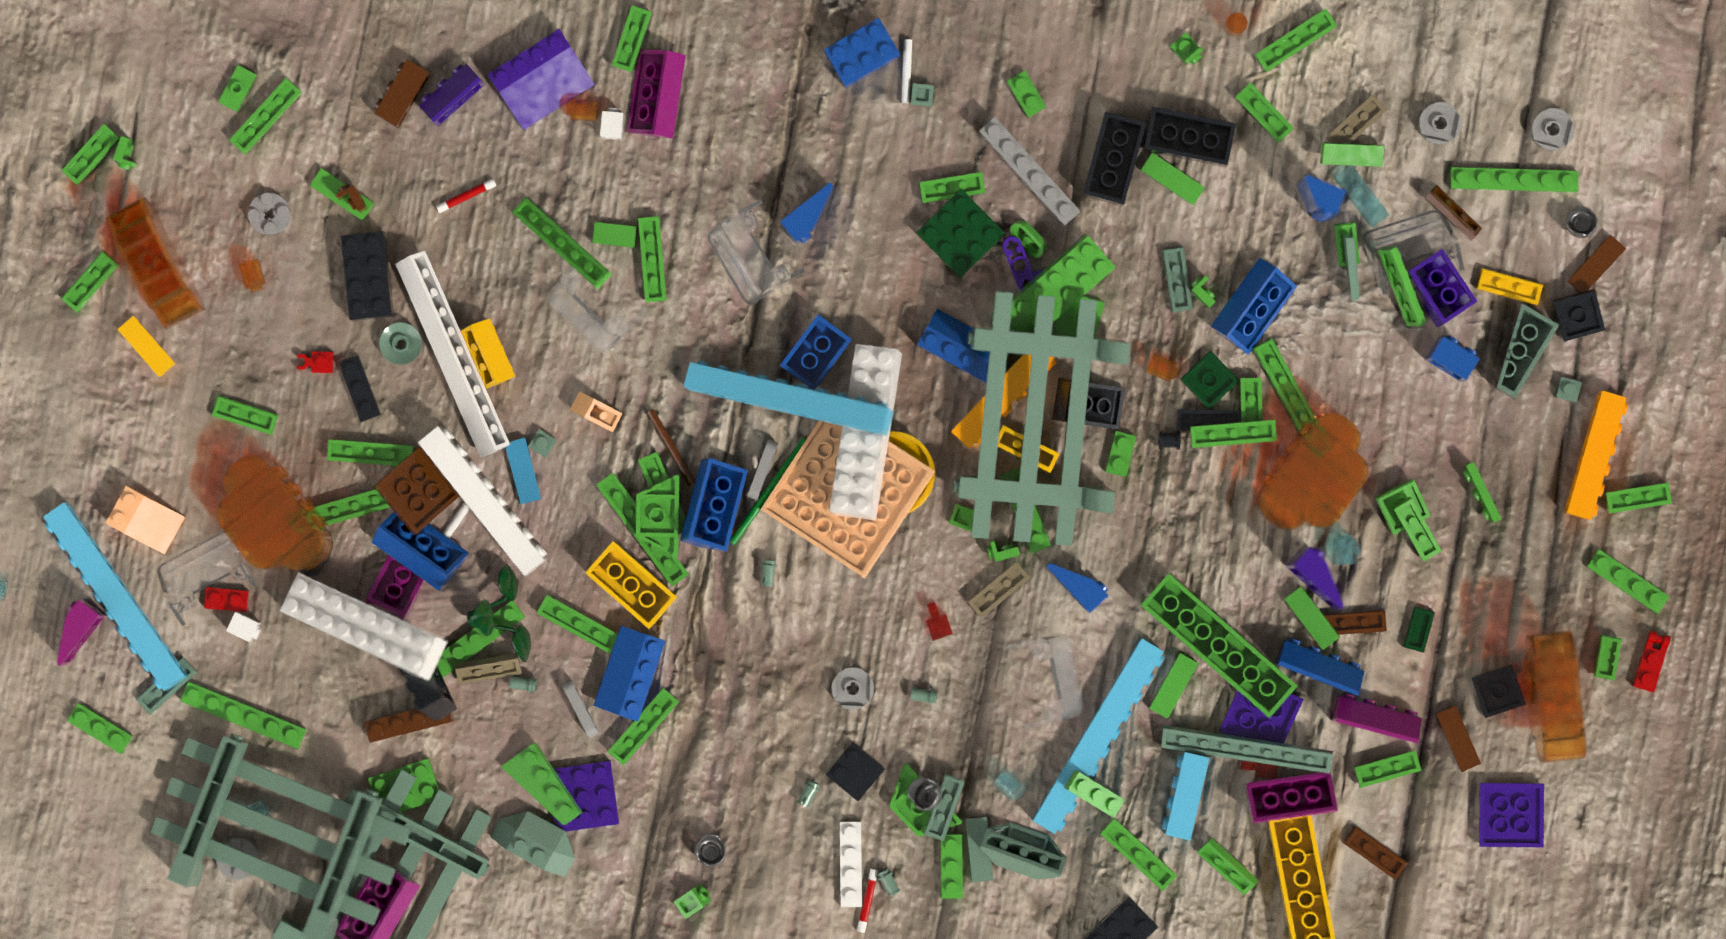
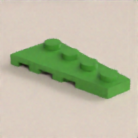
M536 742L501 766L563 825L568 824L583 813Z

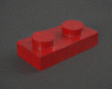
M206 587L204 608L248 612L249 591Z

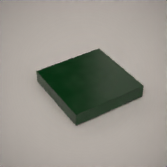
M1211 350L1180 379L1208 410L1240 381Z

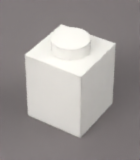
M607 108V111H602L600 137L622 140L624 113H620V109Z
M235 612L226 631L248 642H252L253 639L257 640L262 628L259 626L261 622L240 612Z

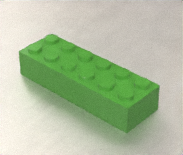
M1085 233L1013 296L1009 330L1034 332L1038 295L1055 297L1054 322L1116 267Z

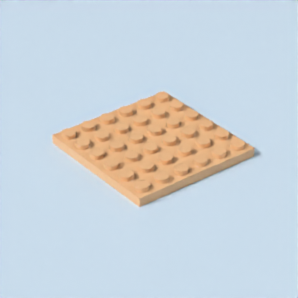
M818 421L760 510L863 578H866L935 471L888 441L876 520L834 515L829 510L843 426Z

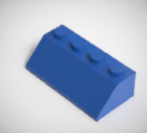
M1305 175L1296 185L1307 212L1313 215L1312 219L1324 222L1337 215L1346 190L1309 175Z
M1259 258L1210 327L1244 353L1249 354L1297 288V285L1277 267Z
M937 309L917 346L986 384L990 351L971 349V344H968L969 331L972 332V327Z
M712 458L701 460L680 538L681 542L701 548L727 552L748 470Z
M395 512L378 526L371 542L438 591L452 579L469 555V552L430 524L426 525L416 535H413Z
M620 625L593 706L639 721L666 641Z
M1292 638L1289 641L1283 640L1274 664L1358 696L1365 672L1360 670L1361 665L1351 661L1348 664L1340 662L1341 657L1329 653L1328 657L1320 654V649L1309 646L1308 649L1301 647L1302 642Z

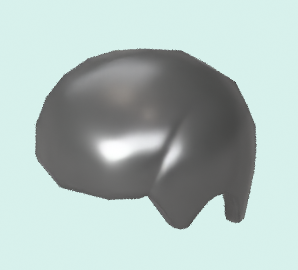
M1577 206L1568 211L1565 225L1567 231L1572 236L1586 238L1596 231L1598 219L1596 213L1590 208Z
M919 777L910 784L908 798L919 810L930 811L936 808L941 801V788L934 780Z
M706 834L696 842L694 854L702 865L715 867L722 863L725 858L726 845L718 835Z

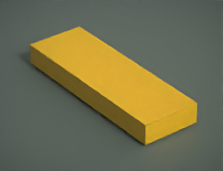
M1481 268L1476 285L1478 290L1536 306L1539 303L1543 288L1542 284Z
M132 316L117 329L158 377L164 375L176 364L135 316Z

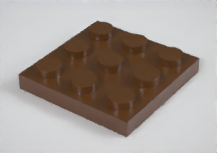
M421 446L415 449L373 486L413 535L420 532L460 496Z

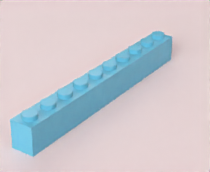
M697 361V364L690 362L683 386L689 391L883 436L888 435L893 411L888 408V404L876 401L874 405L868 403L867 399L860 397L852 400L848 399V395L838 392L835 395L828 394L827 390L816 388L813 391L809 390L808 386L796 383V386L788 385V381L776 379V382L768 380L769 377L760 374L752 377L749 376V372L737 370L736 373L730 372L728 367L717 365V368L709 367V363Z
M63 502L44 516L46 520L44 525L50 533L54 532L58 537L56 542L63 551L67 550L70 555L68 558L70 563L75 568L78 567L82 572L80 577L86 585L90 584L94 589L92 594L99 603L103 602L106 607L104 610L106 615L111 620L114 619L118 624L116 628L123 638L126 636L130 641L128 646L135 655L139 654L142 659L140 662L146 672L150 671L154 676L152 680L159 690L162 688L163 691H168L188 677L69 503Z
M1140 638L1032 821L1054 834L1057 830L1061 832L1067 822L1064 820L1068 812L1072 813L1077 805V802H1075L1077 795L1065 789V785L1075 770L1088 778L1089 776L1094 777L1099 768L1096 764L1100 758L1104 759L1110 750L1107 747L1111 739L1115 741L1121 732L1119 729L1122 721L1127 722L1132 713L1129 710L1133 703L1137 704L1143 695L1140 692L1142 687L1149 685L1154 676L1151 672L1155 666L1159 668L1165 658L1162 656L1164 651Z

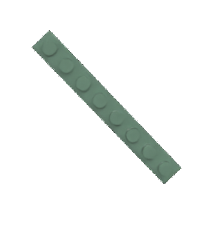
M1164 725L1161 748L1323 773H1330L1333 751L1167 725Z

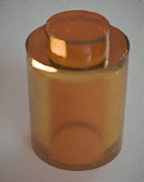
M1232 13L1224 24L1226 33L1233 37L1240 36L1247 28V18L1241 13Z
M572 99V103L567 104V115H571V120L597 121V100Z
M259 259L239 264L245 289H250L251 293L262 290L266 282Z
M1153 353L1146 373L1169 382L1170 379L1175 380L1179 368L1176 367L1177 362Z

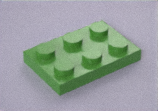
M429 758L368 778L371 790L377 792V796L382 798V802H384L401 769L417 777L399 809L400 812L432 802L439 790Z

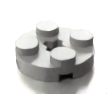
M1436 102L1427 106L1422 111L1418 126L1421 136L1428 142L1435 145H1444L1458 136L1462 120L1451 104ZM1439 118H1443L1442 121L1446 123V126L1441 127V129H1437V125L1434 124V121H1438Z
M1550 108L1540 112L1534 118L1531 125L1533 141L1540 148L1547 151H1556L1564 148L1571 142L1574 136L1575 128L1571 118L1565 111L1558 108ZM1552 124H1555V128L1558 129V133L1550 135V131L1547 130V127H1551Z
M263 193L257 196L251 202L247 214L251 226L263 235H274L283 232L291 220L289 204L283 197L274 193ZM272 208L275 217L266 220L264 212L266 209L271 210Z
M845 668L833 680V697L843 708L849 710L860 709L867 705L873 697V680L867 672L860 668ZM851 682H855V685L859 687V691H855L854 695L847 690V686H850Z
M232 838L223 843L259 858L257 846L247 838ZM216 860L221 873L230 879L242 880L251 876L247 872Z

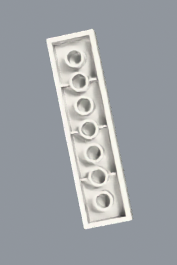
M856 344L848 399L855 400L856 397L867 399L868 403L874 405L876 401L888 404V408L893 411L902 353L893 348ZM891 424L887 436L843 426L829 510L834 515L876 520Z
M436 427L418 443L522 574L528 576L547 560L545 558L546 551L540 544H534L531 540L534 536L527 528L524 527L522 529L518 524L521 520L515 512H509L506 509L507 502L500 494H494L492 483L487 478H482L479 475V472H481L480 468L474 461L469 462L465 456L468 453L461 445H455L452 441L455 437L448 428Z
M301 573L297 574L280 609L281 612L426 680L430 679L447 641Z

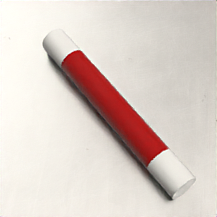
M492 178L436 205L439 213L446 211L497 185Z
M870 869L857 927L858 932L865 933L878 876L877 873L879 871L876 869Z

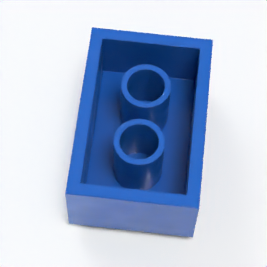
M880 18L824 49L825 55L845 89L900 58V53Z
M817 315L783 360L780 367L815 391L852 342V339L820 315Z

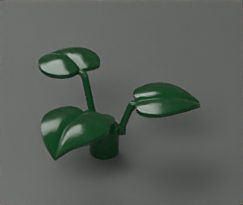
M505 563L498 575V587L503 597L491 604L487 600L480 601L474 610L468 612L467 619L469 625L476 627L484 636L491 635L493 628L513 632V648L523 662H527L531 650V637L526 627L518 626L516 629L495 625L493 621L492 607L506 601L507 598L509 601H514L518 594L516 575L512 568Z

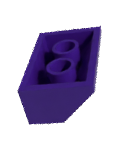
M461 64L452 72L454 75L450 79H443L436 86L438 89L433 94L429 92L420 100L422 102L419 105L420 108L437 126L442 124L485 85L467 64L464 66Z
M1443 249L1407 271L1411 285L1416 292V297L1437 328L1478 302Z

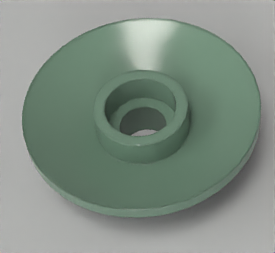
M398 322L389 325L382 332L379 346L382 355L389 362L404 365L417 358L422 348V340L416 328L410 324ZM404 340L405 346L399 348L398 341Z

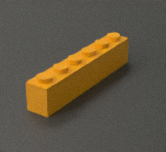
M1023 354L1005 373L1001 415L1004 418L1013 409L1010 405L1015 400L1020 402L1027 395V392L1024 390L1029 386L1032 355ZM1049 356L1048 371L1056 364L1054 361L1055 357ZM985 396L951 431L968 449L972 446L976 449L981 442Z
M1606 391L1598 392L1565 506V514L1586 520H1592V517H1596L1599 505L1596 504L1598 496H1602L1605 487L1602 482L1604 476H1608L1611 464H1608V461L1616 450L1614 440L1616 435H1620L1622 423H1620L1621 416L1627 412L1628 403H1625L1626 397Z

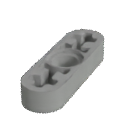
M768 439L748 492V498L758 500L778 446L777 442Z
M572 679L562 683V687L588 737L592 738L598 735L599 731Z

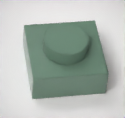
M913 83L911 105L932 107L934 85Z
M1560 377L1555 398L1577 403L1582 382Z
M538 429L528 447L547 458L557 440Z

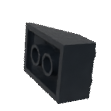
M1058 378L1052 420L1067 422L1071 379ZM1089 382L1084 425L1119 430L1125 388Z

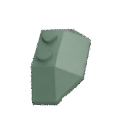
M530 811L500 818L491 835V838L507 851L542 870L563 877L566 876L575 860L566 831Z
M1011 822L987 828L980 847L995 865L1035 880L1061 877L1067 858L1064 853L1062 854L1050 836Z

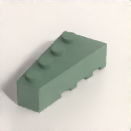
M1521 305L1496 390L1513 400L1516 399L1559 324L1528 306Z

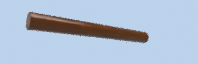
M654 409L650 410L647 414L688 486L694 484L695 479L656 411Z

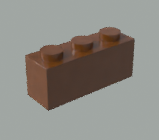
M408 59L405 63L401 62L396 70L397 77L394 81L390 80L385 88L387 92L383 99L380 98L374 107L376 110L375 115L396 128L400 127L431 75L428 71Z

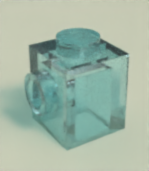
M1338 535V539H1333L1334 565L1357 564V556L1361 554L1360 543H1357V539H1351V535Z

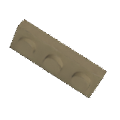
M1372 94L1326 137L1327 141L1330 143H1352L1387 109Z
M1015 562L969 600L968 603L980 618H983L1030 579V577L1018 562Z
M516 653L455 663L459 684L522 674L519 657Z

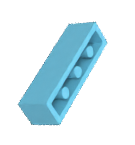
M1183 751L1182 755H1178L1176 767L1179 768L1178 776L1174 775L1171 788H1174L1173 797L1169 796L1166 807L1170 809L1169 815L1164 817L1162 823L1165 835L1191 840L1209 757Z

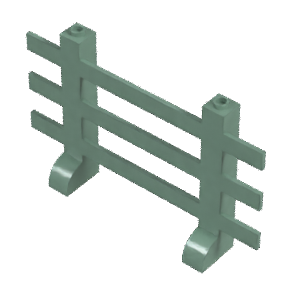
M996 291L992 328L972 327V332L969 331L968 344H971V349L990 351L977 476L958 475L957 480L953 482V492H956L958 498L975 499L972 538H989L992 501L1017 503L1013 541L1030 542L1034 504L1058 506L1055 544L1072 546L1076 508L1105 513H1113L1115 492L1108 487L1078 485L1091 360L1128 365L1131 344L1124 340L1093 337L1097 300H1079L1076 336L1051 334L1055 297L1038 295L1034 332L1009 330L1013 293ZM1007 353L1032 355L1019 480L995 478ZM1049 356L1073 358L1061 483L1037 481Z
M231 733V736H223L218 749L188 737L182 754L209 764L211 768L202 789L175 777L171 778L166 793L196 806L187 828L156 817L150 833L180 845L167 879L185 887L199 886L204 871L202 861L206 855L314 900L315 903L302 933V936L309 939H334L338 926L337 915L339 911L374 925L380 909L346 895L349 884L356 871L390 885L396 869L361 855L371 831L406 845L411 832L410 828L377 815L383 800L377 796L378 793L370 789L358 791L352 805L243 760L248 743L242 741L243 737ZM238 776L345 820L346 824L338 844L228 800L227 797L235 777ZM220 815L331 861L322 885L211 839Z
M401 769L377 813L381 817L411 829L407 840L409 845L396 869L411 878L424 852L447 863L406 939H425L461 872L463 871L479 880L480 876H485L489 870V859L474 851L491 816L476 809L459 842L445 836L436 830L454 797L439 789L421 822L400 812L399 809L417 777ZM353 784L344 801L353 805L358 791L365 790ZM370 831L361 855L373 859L384 837ZM354 872L346 895L352 897L363 874ZM339 911V913H338V915H337L338 921H339L341 915L343 914V912H340V911ZM281 915L271 936V939L309 938L302 936L304 931L302 926L284 915Z

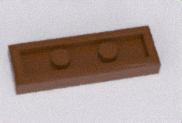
M1438 185L1427 194L1426 198L1471 241L1482 230V227Z
M1609 235L1567 282L1579 293L1588 291L1626 248L1612 235Z
M1385 610L1324 614L1339 635L1387 631Z
M1456 705L1436 713V717L1460 771L1464 772L1480 765L1481 762Z
M1354 826L1343 842L1395 880L1408 863L1356 826Z

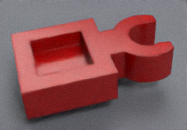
M312 352V358L304 354L297 355V358L305 360V364L297 366L296 369L306 370L308 367H311V373H333L334 352Z

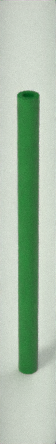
M801 438L730 538L732 544L736 545L757 516L806 439Z

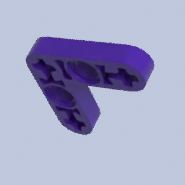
M1008 236L1003 240V251L1017 287L1021 290L1025 279L1030 282L1034 275H1038L1046 267L1032 271L1021 241L1015 236ZM1010 240L1018 243L1015 246L1017 254L1020 251L1022 252V255L1015 256L1011 260L1009 256H1013V252L1011 249L1006 248ZM1018 259L1024 260L1026 264L1022 271L1014 269V262Z

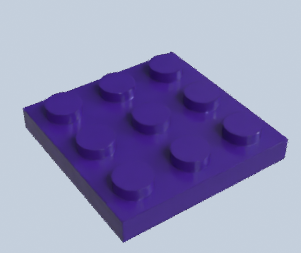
M1237 691L1219 731L1227 735L1284 743L1304 699L1290 694L1273 715L1268 718Z
M611 761L554 769L583 812L566 825H563L554 817L556 826L567 832L619 824Z
M1479 783V847L1544 848V784Z

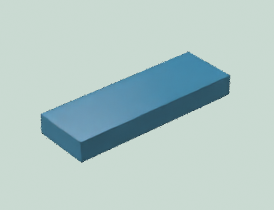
M526 438L510 441L506 451L520 504L542 499Z

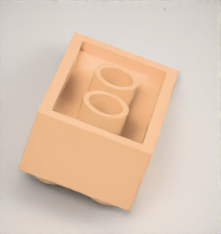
M126 486L109 515L106 524L165 554L185 516L133 487Z

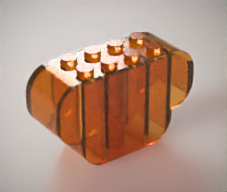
M142 197L106 216V221L112 232L111 236L118 252L144 300L153 309L165 329L168 330L205 310L204 303L147 198Z
M1321 413L1315 416L1310 423L1305 422L1298 432L1301 434L1297 440L1293 439L1286 448L1288 452L1285 457L1280 456L1273 465L1276 469L1272 474H1267L1260 483L1263 486L1257 494V509L1264 519L1276 527L1295 529L1304 522L1315 527L1333 525L1367 481L1368 465L1365 459L1357 453L1361 440L1358 428L1343 415Z
M247 455L233 463L225 473L224 487L228 495L220 502L217 509L219 525L247 562L255 568L276 570L285 566L288 569L305 571L317 568L329 558L333 550L332 535L325 527L328 525L321 515L317 516L313 512L314 505L309 499L302 497L300 494L302 492L301 488L295 482L292 483L288 479L289 473L282 465L278 466L274 460L267 457Z
M1572 631L1526 635V655H1524L1523 659L1529 724L1532 737L1535 740L1538 759L1540 763L1586 758V736L1576 646Z

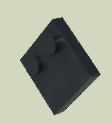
M1595 289L1553 300L1564 342L1605 331Z
M1512 664L1472 677L1485 718L1526 705Z
M852 742L825 775L856 801H859L885 768Z

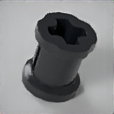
M1159 431L1158 450H1162V448H1176V450H1180V431L1176 433H1163V431Z

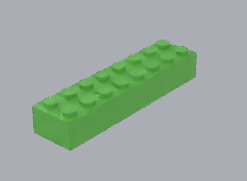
M1169 573L1140 605L1268 718L1273 715L1297 687L1292 680Z

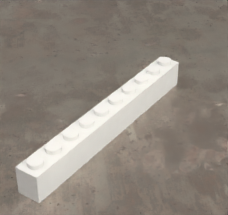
M425 251L406 257L395 265L478 454L482 458L509 446L510 443Z

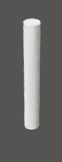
M904 39L901 103L905 104L910 103L912 40Z

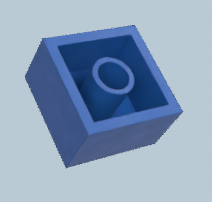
M1449 335L1438 338L1425 360L1458 381H1466L1480 359L1476 356L1477 352L1467 346L1465 348L1457 345L1459 341Z

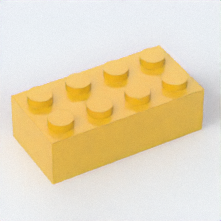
M615 541L605 549L585 572L648 629L656 623L678 598L676 594Z

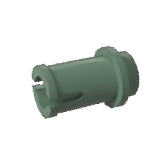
M763 559V563L760 564L762 566L760 585L774 586L775 567H777L775 560Z
M512 675L510 689L526 690L528 693L536 692L538 681L532 676L524 678Z
M912 687L911 700L928 702L929 705H932V703L936 704L938 691H934V688L927 690Z
M810 779L804 783L805 788L799 800H797V803L803 804L802 806L807 808L810 807L816 792L820 790V784Z
M886 868L877 873V879L881 881L888 897L898 893L900 889L892 876L893 872Z

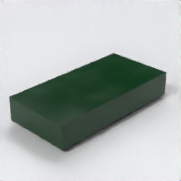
M1414 606L1403 644L1404 648L1424 653L1435 612Z

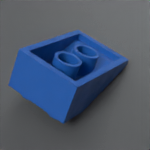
M831 182L780 221L782 227L796 244L801 242L803 245L812 238L811 233L814 231L833 191Z
M1051 563L1045 565L1088 613H1091L1109 596L1106 593L1108 588L1101 581L1096 582L1093 579Z

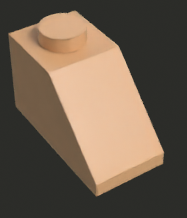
M580 391L570 408L574 413L611 432L614 431L622 416L621 412Z

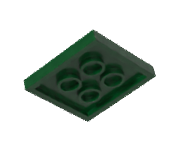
M962 188L916 232L959 278L1006 234Z

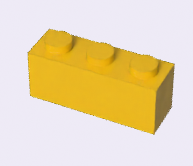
M490 318L461 330V334L486 389L515 377L513 368L509 363L504 347Z
M1002 425L999 431L998 448L1021 459L1023 435ZM1040 444L1038 468L1051 473L1060 454Z

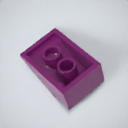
M388 555L365 600V604L405 622L424 580Z
M87 599L78 600L77 602L74 600L67 609L69 613L65 618L56 663L59 666L70 663L106 616L104 612Z

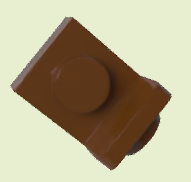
M347 184L338 189L339 193L335 195L336 198L341 200L350 195L351 198L348 199V202L353 210L357 209L361 213L368 209L357 186Z

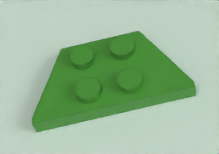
M675 475L636 494V537L674 557H678L680 475Z
M905 763L889 807L918 837L924 836L932 810H919L908 798L909 786L919 776ZM953 813L949 827L962 823V820L955 813Z

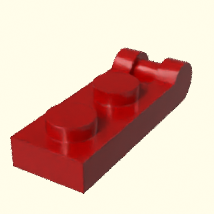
M1649 631L1632 685L1633 687L1654 693L1671 636L1666 634L1662 636L1657 634L1656 631ZM1654 642L1660 644L1659 650L1652 648Z

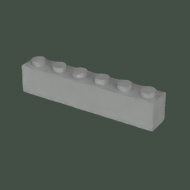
M996 117L979 131L980 136L1063 227L1080 213V210Z

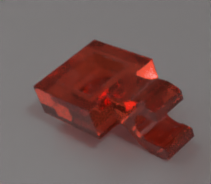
M935 602L927 604L931 619L926 620L932 640L934 641L953 634L946 613L939 615Z
M1241 761L1240 769L1255 771V777L1277 779V765Z

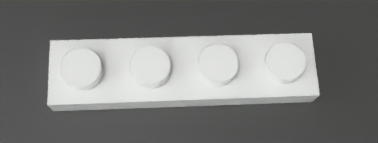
M861 821L840 822L841 907H862Z

